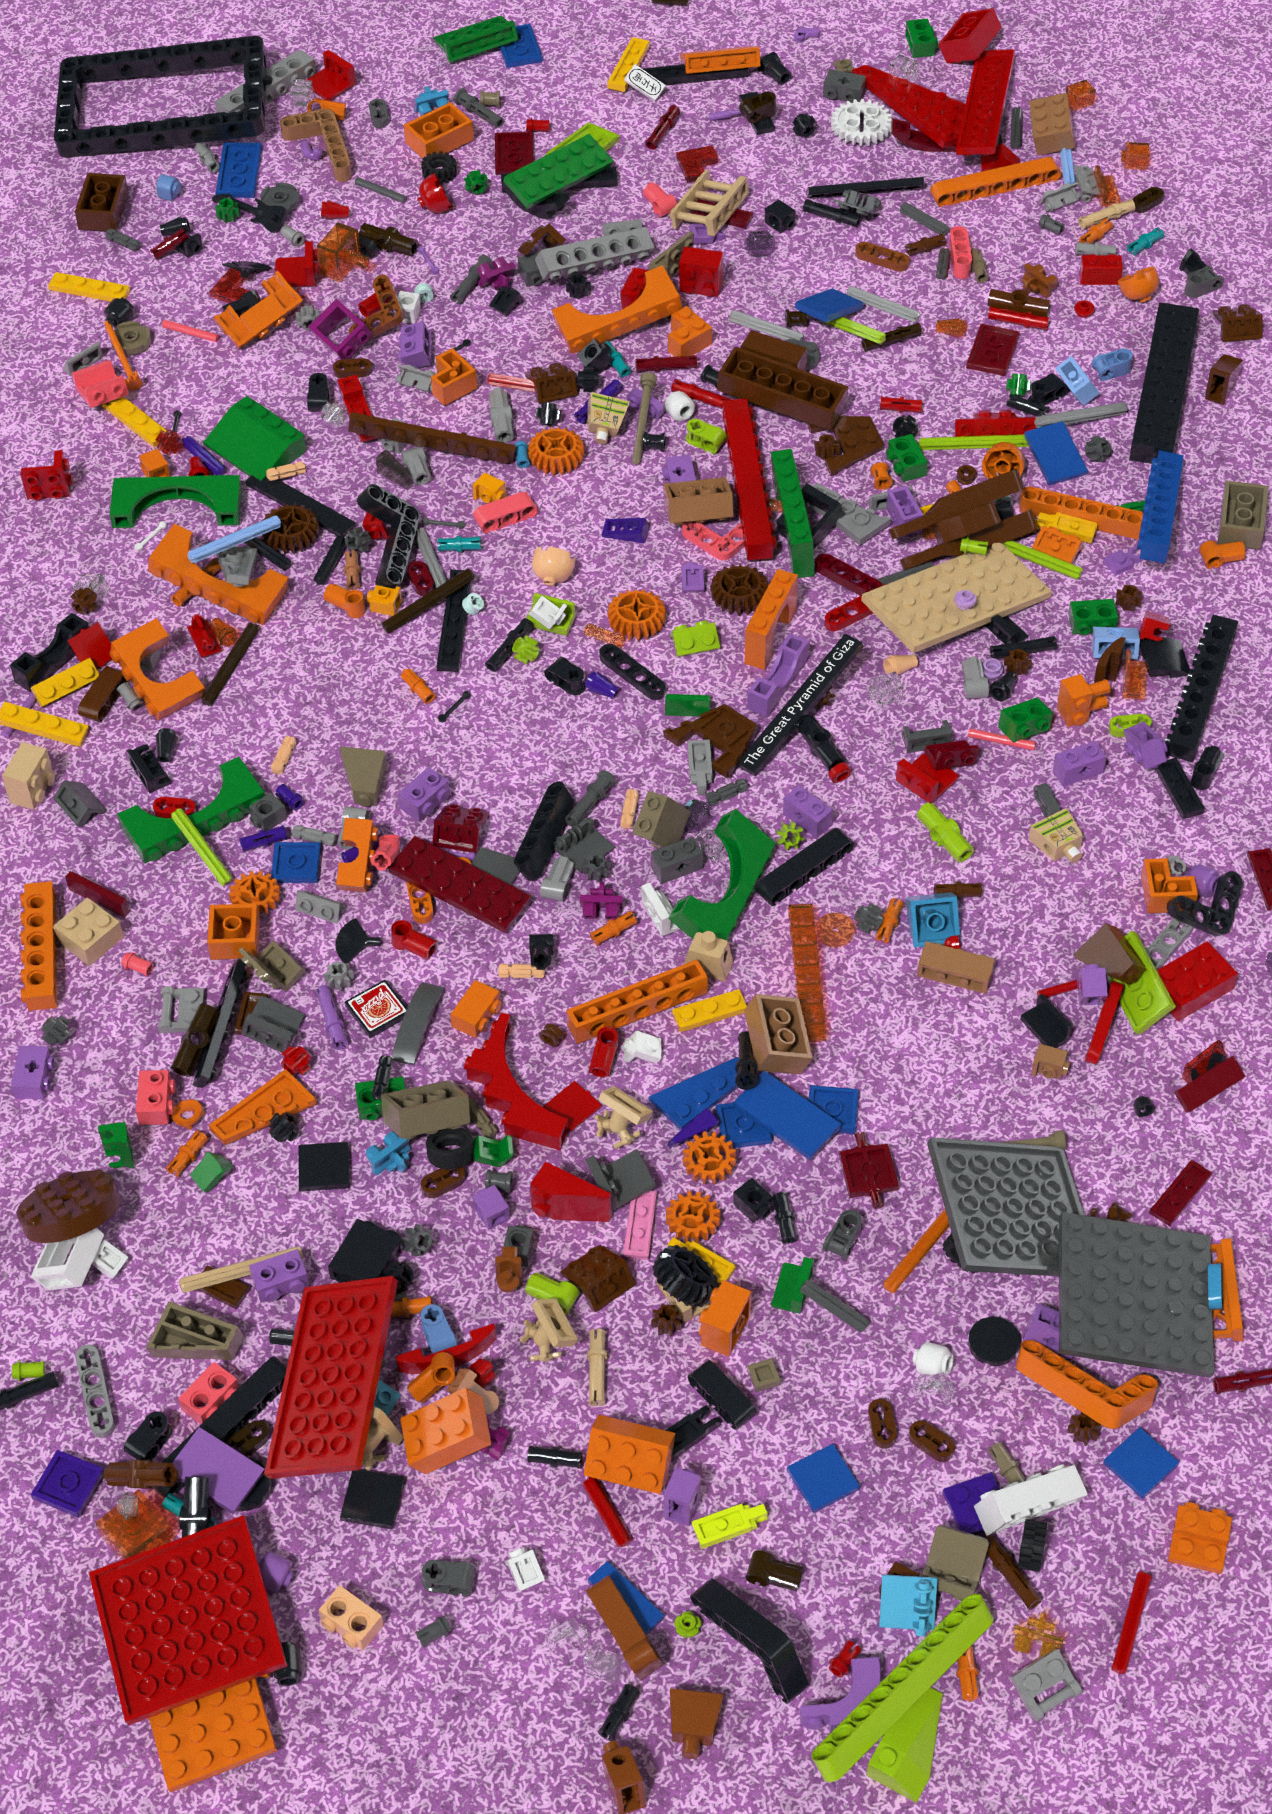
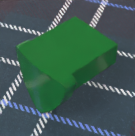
M207 1151L204 1155L205 1157L190 1174L200 1189L207 1193L232 1168L230 1161Z

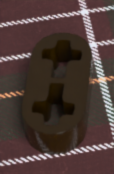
M1151 187L1133 198L1135 212L1145 213L1161 204L1164 191L1159 187Z
M252 1421L230 1437L225 1444L230 1447H240V1453L245 1457H249L268 1442V1427L263 1421ZM254 1430H256L257 1432L261 1431L262 1436H253L252 1432Z

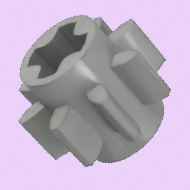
M312 305L301 307L299 312L295 313L297 326H302L304 330H310L308 326L320 315L319 310H314Z
M336 961L331 965H327L328 972L324 973V980L328 982L330 989L334 987L341 991L346 986H351L350 979H354L353 970H350L349 963L344 964L343 962Z

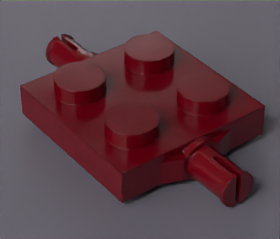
M857 1132L854 1135L857 1146L849 1150L839 1151V1159L849 1198L870 1196L873 1208L877 1209L878 1204L879 1209L883 1207L880 1194L898 1191L899 1188L888 1143L881 1145L867 1144L865 1133L861 1132L859 1134Z

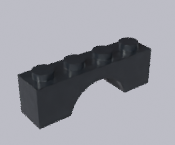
M73 612L57 625L54 638L44 651L36 655L24 652L10 664L14 682L31 692L30 688L44 681L75 655L67 640L80 633L81 629H87L89 627L88 622Z

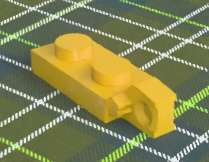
M1040 512L1037 519L1038 528H1042V526L1049 528L1052 526L1059 529L1063 534H1073L1079 537L1081 541L1091 544L1098 526L1096 522L1059 512L1051 515Z
M672 1237L667 1244V1247L669 1245H678L681 1248L684 1246L688 1251L693 1250L697 1256H701V1259L704 1262H708V1266L714 1270L713 1274L718 1278V1287H720L723 1280L728 1281L735 1272L736 1266L694 1241L692 1243L687 1241L684 1244Z

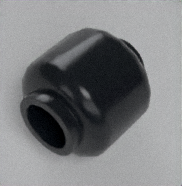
M123 297L114 298L104 309L105 321H108L113 328L120 323L130 321L134 315L133 305Z

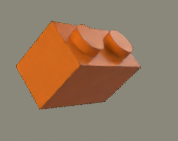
M474 980L450 1014L451 1027L477 1038L480 1032L487 1030L492 1015H497L501 1009L500 991Z

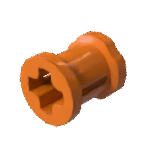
M884 462L872 465L870 473L875 479V488L878 490L890 488L893 481L892 477L888 475V465Z

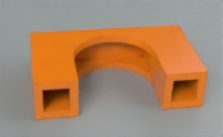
M780 569L776 570L745 629L744 664L763 670L766 669L773 655V639L777 622L789 624L796 611L797 574Z
M156 618L112 641L109 653L114 663H119L124 678L127 681L130 680L134 685L135 694L138 698H143L148 713L151 716L154 715L159 721L201 698L205 687L193 670L169 683L153 682L142 673L140 669L141 661L149 654L168 645L169 635Z

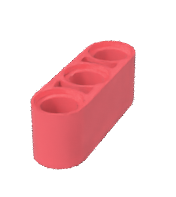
M955 226L950 230L949 238L952 271L956 278L966 279L970 276L972 263L968 231L962 226Z
M519 492L478 507L474 511L473 517L482 532L487 534L490 530L495 531L509 526L508 524L512 525L528 519L527 517L532 518L537 514L538 509L527 492Z

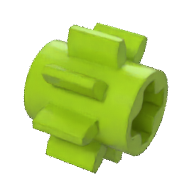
M525 635L524 639L519 637L512 647V651L516 653L514 658L524 664L527 661L533 662L540 651L539 647L536 646L538 641Z
M793 820L790 824L781 822L782 827L780 830H775L780 836L776 842L778 844L785 842L784 848L786 850L789 849V846L798 848V842L804 840L799 834L803 831V828L801 826L795 828ZM789 831H791L792 834L791 839H788L787 833Z

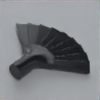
M232 261L222 264L240 271L242 278H247L250 272L271 269L268 265L253 261Z
M355 918L345 924L338 933L335 942L336 951L342 962L346 964L366 947L381 946L382 939L381 937L367 936Z

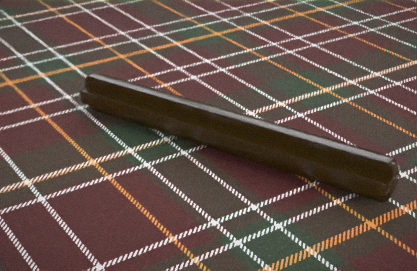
M469 568L465 569L383 621L382 627L384 631L391 633L471 582L475 578L473 572Z
M250 622L245 627L202 695L201 699L204 705H213L258 633L257 624Z

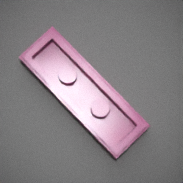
M647 1191L630 1201L623 1258L649 1259L657 1191Z

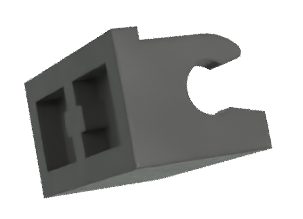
M942 720L943 725L940 728L910 732L908 726H903L901 735L906 752L924 751L926 745L951 742L952 731L948 721Z

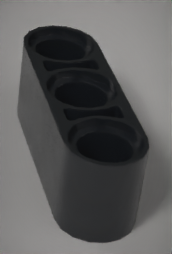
M705 1361L687 1376L690 1385L693 1388H697L696 1391L710 1406H715L713 1409L727 1424H732L730 1427L733 1430L739 1429L757 1414L752 1402L712 1361Z

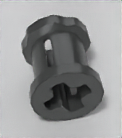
M487 1169L485 1188L495 1185L497 1190L506 1191L507 1194H510L513 1180L512 1171L495 1173Z

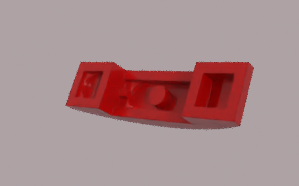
M353 375L337 379L349 418L351 412L372 416L363 395V388L358 376ZM357 434L361 442L377 439L374 436Z
M493 1323L469 1331L470 1341L424 1357L420 1348L395 1356L398 1372L420 1374L431 1364L432 1358L441 1352L449 1353L453 1356L455 1367L463 1365L479 1356L496 1340L495 1325Z

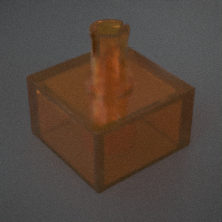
M337 222L317 245L320 275L341 283L355 265L366 269L369 265V257L360 253L358 229Z
M139 1489L95 1522L100 1536L121 1560L164 1545L175 1539L171 1525Z

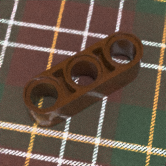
M106 666L101 671L79 704V716L97 722L103 721L102 717L105 718L114 705L113 701L116 702L120 696L117 688L121 684L129 682L124 678L121 670Z

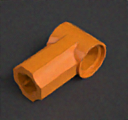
M314 98L308 103V112L314 111L312 104L317 102L321 105V109L332 110L337 120L344 121L346 103L322 100L321 98Z
M1206 541L1199 547L1200 555L1207 569H1212L1211 567L1218 568L1224 562L1244 560L1246 555L1243 541L1217 544L1216 541Z
M331 583L326 587L323 595L325 601L346 610L347 615L351 618H360L365 614L366 608L361 591H349Z
M445 1352L436 1354L432 1358L431 1364L408 1384L407 1388L415 1400L424 1403L442 1386H447L454 1381L455 1361L453 1356Z

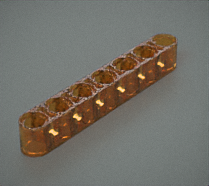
M813 904L788 905V916L790 919V936L792 938V956L794 957L796 995L800 1000L809 1042L826 1041V1025Z

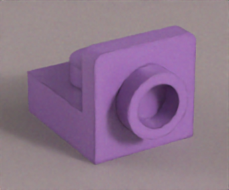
M688 562L685 565H681L682 593L704 592L703 565H698L696 562Z

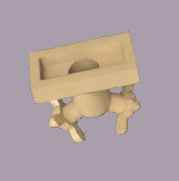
M615 1086L601 1092L598 1100L613 1109L610 1119H608L610 1115L609 1110L603 1112V1117L595 1115L598 1128L596 1136L602 1137L603 1131L607 1133L612 1131L621 1138V1141L613 1145L615 1149L620 1148L622 1145H629L641 1133L638 1130L630 1135L626 1129L627 1126L631 1123L639 1125L650 1120L653 1111Z
M557 1299L536 1300L531 1307L538 1320L535 1324L529 1320H524V1325L526 1326L525 1334L520 1338V1342L525 1343L529 1338H533L534 1343L539 1347L540 1355L529 1356L530 1361L548 1362L553 1358L561 1357V1352L550 1353V1344L554 1348L574 1346L578 1338Z
M374 1406L362 1462L366 1470H370L376 1462H383L385 1460L384 1455L375 1456L373 1454V1451L382 1439L397 1446L403 1439V1435L386 1414Z

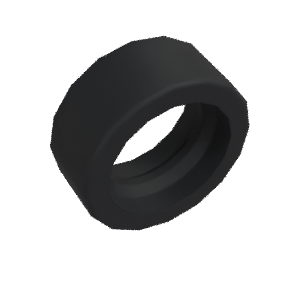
M464 1128L441 1129L439 1132L430 1134L427 1137V1158L437 1168L456 1169L463 1167L473 1159V1137ZM449 1145L460 1146L459 1148L453 1150L440 1149L442 1147Z

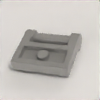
M170 986L163 987L161 989V998L163 999L162 1016L158 1024V1031L160 1033L187 1032L199 1004H204V988L174 989ZM172 999H179L177 1022H171Z
M1059 1649L1051 1650L1009 1677L1028 1713L1035 1722L1044 1718L1045 1713L1070 1697L1076 1698L1082 1694L1081 1686L1074 1679ZM1059 1681H1063L1066 1686L1065 1688L1043 1702L1036 1704L1034 1697Z

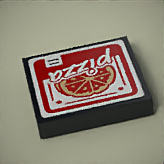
M386 980L377 983L344 1002L345 1007L369 1038L401 1022L407 1010L405 1004Z

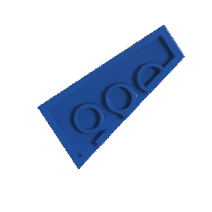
M735 1057L649 1096V1101L678 1129L682 1130L704 1109H712L739 1088L735 1082L737 1075L735 1065L739 1058Z

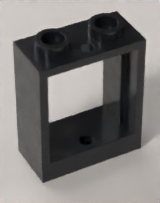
M806 483L801 489L804 504L809 502L826 512L811 531L814 550L841 517L843 511L840 502ZM782 513L776 520L779 534L787 539Z

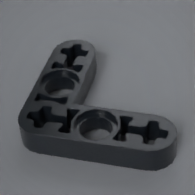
M1230 871L1219 877L1211 908L1185 896H1177L1170 899L1167 903L1169 915L1213 936L1228 933L1232 926L1242 887L1241 876L1237 872ZM1221 898H1225L1228 901L1229 907L1227 910L1222 908L1220 904ZM1196 910L1201 911L1203 914L1202 922L1196 920Z

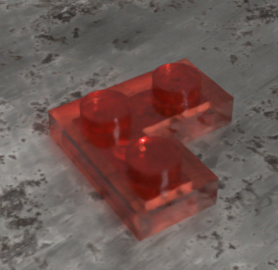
M713 145L676 152V160L687 183L697 180L704 172L702 166L718 163V156Z
M229 268L209 291L210 297L226 303L241 299L243 294L250 291L241 287L248 277L242 278L240 271Z

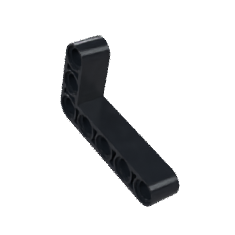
M370 484L357 497V503L361 509L391 526L375 585L395 589L403 581L420 514L414 506L382 487Z
M713 1578L709 1579L690 1595L692 1603L695 1607L699 1606L701 1608L700 1612L761 1659L774 1692L777 1696L780 1694L783 1697L782 1701L785 1704H789L809 1687L795 1648L789 1637L781 1629Z

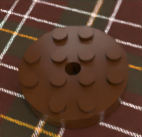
M101 1169L76 1173L68 1171L60 1174L55 1180L36 1185L35 1191L29 1194L18 1206L17 1218L25 1237L30 1241L37 1243L60 1242L75 1238L100 1226L116 1212L121 1198L112 1176Z

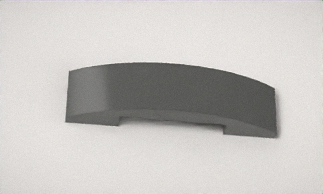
M424 982L419 985L403 1017L392 1052L393 1061L415 1065L422 1047V1039L434 1009L438 1008L445 987Z

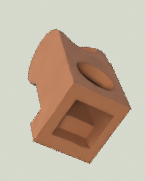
M459 1369L454 1381L446 1391L452 1394L466 1387L483 1397L486 1414L495 1412L499 1405L498 1395L493 1391L483 1389L475 1383L474 1379L477 1374L470 1369Z

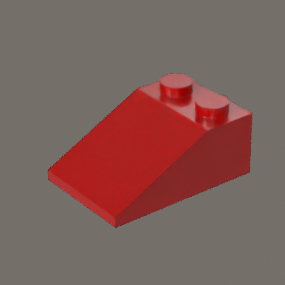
M546 1161L530 1183L532 1209L540 1217L547 1216L553 1220L610 1222L612 1219L611 1193Z

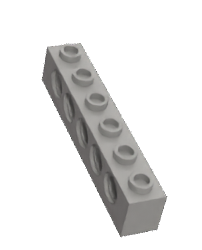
M299 49L266 69V104H269L277 96L285 94L290 88L298 86L303 80L313 76L316 73L315 59ZM243 84L215 101L216 113L238 112L244 108Z
M643 227L540 250L535 261L543 281L548 279L554 281L562 276L568 275L572 277L579 272L586 271L589 273L601 267L607 269L619 263L625 265L632 260L638 259L643 261L649 258L654 245L647 228Z

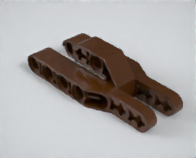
M1018 468L943 496L931 506L924 516L888 529L893 540L931 525L938 545L900 559L902 569L914 567L939 556L958 557L963 555L964 552L960 551L962 538L967 539L969 537L971 540L988 542L987 549H990L993 543L1003 544L1038 530L1039 528L1032 509L1001 521L995 503L992 502L1025 489Z

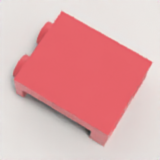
M110 360L71 373L77 392L90 408L129 395L124 377L115 374Z

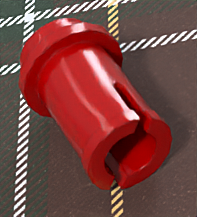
M531 117L526 121V131L549 132V120H533Z
M846 1641L836 1658H831L829 1670L835 1676L841 1678L843 1675H848L851 1659H856L860 1655L861 1649L858 1645L849 1653V1650L855 1644L854 1642Z

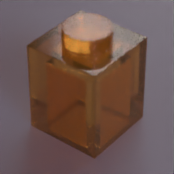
M1086 79L1066 86L1069 104L1074 111L1094 105L1096 90Z
M1126 142L1125 150H1121L1120 161L1124 162V169H1148L1149 143Z

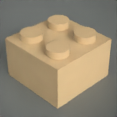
M24 742L20 744L2 774L7 796L11 804L34 810L37 804L43 801L47 787L51 786L55 779L46 748Z
M88 897L53 926L57 942L89 967L124 938L120 922Z

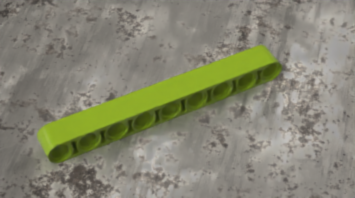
M972 1594L963 1599L813 1750L812 1760L826 1782H834L843 1777L992 1625L993 1616L980 1594Z

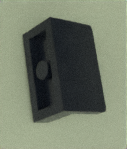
M997 614L991 617L992 622L984 625L1004 644H1008L1009 641L1013 640L1015 642L1024 641L1029 637L1008 616L1001 617Z
M1043 994L1039 995L1036 1006L1021 1014L1020 1020L1043 1045L1059 1048L1069 1042L1071 1025Z

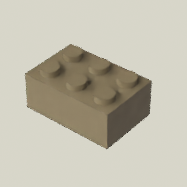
M1225 481L1217 544L1243 541L1245 548L1260 550L1265 528L1268 486Z
M450 1080L381 1094L383 1122L403 1139H412L416 1135L423 1133L435 1134L439 1130L446 1128L458 1129L462 1125L470 1123L469 1097Z

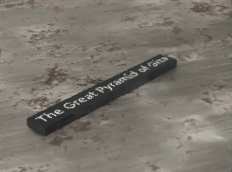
M847 634L842 636L737 763L739 768L755 777L862 650L864 646L861 641Z

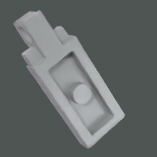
M710 740L687 741L691 784H697L698 795H706V783H712Z

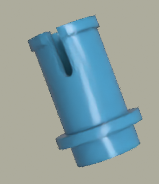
M518 441L514 444L516 445L514 452L516 454V464L518 468L528 467L530 465L528 457L529 445L524 441Z

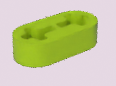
M1145 714L1115 716L1109 722V733L1114 737H1125L1124 729L1145 722L1151 728L1152 720Z

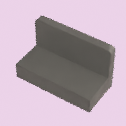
M64 780L53 797L76 826H84L92 813L104 814L107 811L87 786L81 782Z

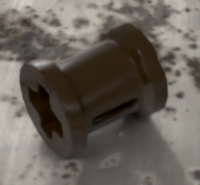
M786 309V328H789L791 325L806 327L807 314L801 311H789V309Z

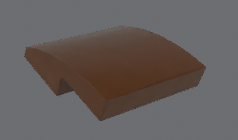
M1120 637L1104 651L1097 663L1094 683L1104 679L1116 681L1121 667L1126 638Z

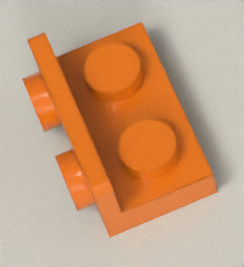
M1042 526L1032 549L1073 564L1078 552L1082 551L1083 545L1080 538L1073 534L1066 535L1055 527L1050 526L1048 528Z

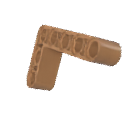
M321 109L281 118L280 127L284 140L293 141L321 135L334 178L338 182H347L351 179L350 159L332 110Z

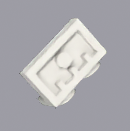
M650 883L642 885V904L661 936L680 930L679 927L668 919L673 908L664 893L654 890Z

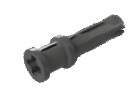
M464 88L456 92L454 103L462 105L469 113L474 112L495 128L503 125L504 118L482 105L476 96H471Z
M481 255L478 258V262L470 267L468 276L450 295L452 302L457 301V304H460L476 283H478L481 277L477 269L481 264L488 262L491 269L494 268L490 257Z
M605 770L599 771L597 779L587 786L586 794L565 817V821L569 826H578L594 804L604 799L606 791L614 787L616 779L610 772Z

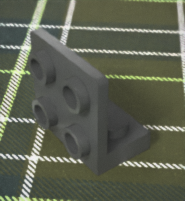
M260 996L251 1014L248 1013L244 1021L241 1035L283 1053L290 1046L304 1018V1014L265 996Z
M637 1149L607 1166L604 1161L599 1163L594 1155L585 1159L598 1187L611 1193L612 1210L621 1207L656 1187Z

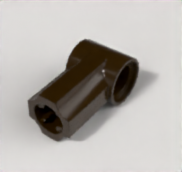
M756 1550L752 1554L745 1578L752 1584H755V1582L760 1583L759 1586L762 1587L771 1584L797 1592L803 1567L776 1560L772 1554Z

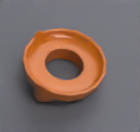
M188 1099L174 1106V1113L171 1117L178 1126L191 1130L193 1128L192 1125L197 1123L201 1116L204 1115V1110L198 1101ZM186 1111L194 1112L193 1116L188 1119L181 1118L182 1114Z

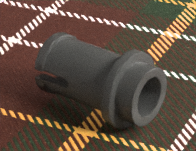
M1043 214L1038 225L1041 226V229L1046 228L1059 236L1060 232H1063L1065 224L1050 218L1049 214Z
M445 1616L441 1618L436 1617V1621L416 1631L415 1634L424 1648L443 1635L447 1637L448 1632L452 1631Z

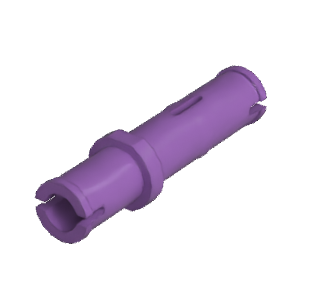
M321 985L315 990L326 1022L325 1030L330 1035L333 1048L341 1050L348 1045L343 1031L344 1023L339 1019L330 987L328 985Z

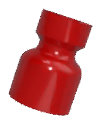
M479 1358L467 1368L477 1374L474 1382L482 1388H485L496 1378L492 1370L493 1366L488 1360L484 1361Z

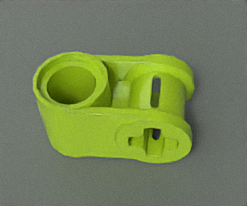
M691 419L687 422V443L706 452L710 451L711 454H715L727 438L725 431L720 427L713 426L700 419Z

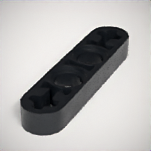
M605 644L600 648V661L651 700H660L665 696V683L613 644ZM621 664L630 665L628 669L619 668ZM641 675L644 676L646 679L643 681H637L634 678L636 676Z

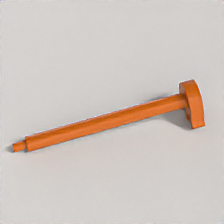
M105 321V329L128 379H125L127 389L130 391L140 389L143 385L137 371L133 373L112 325Z

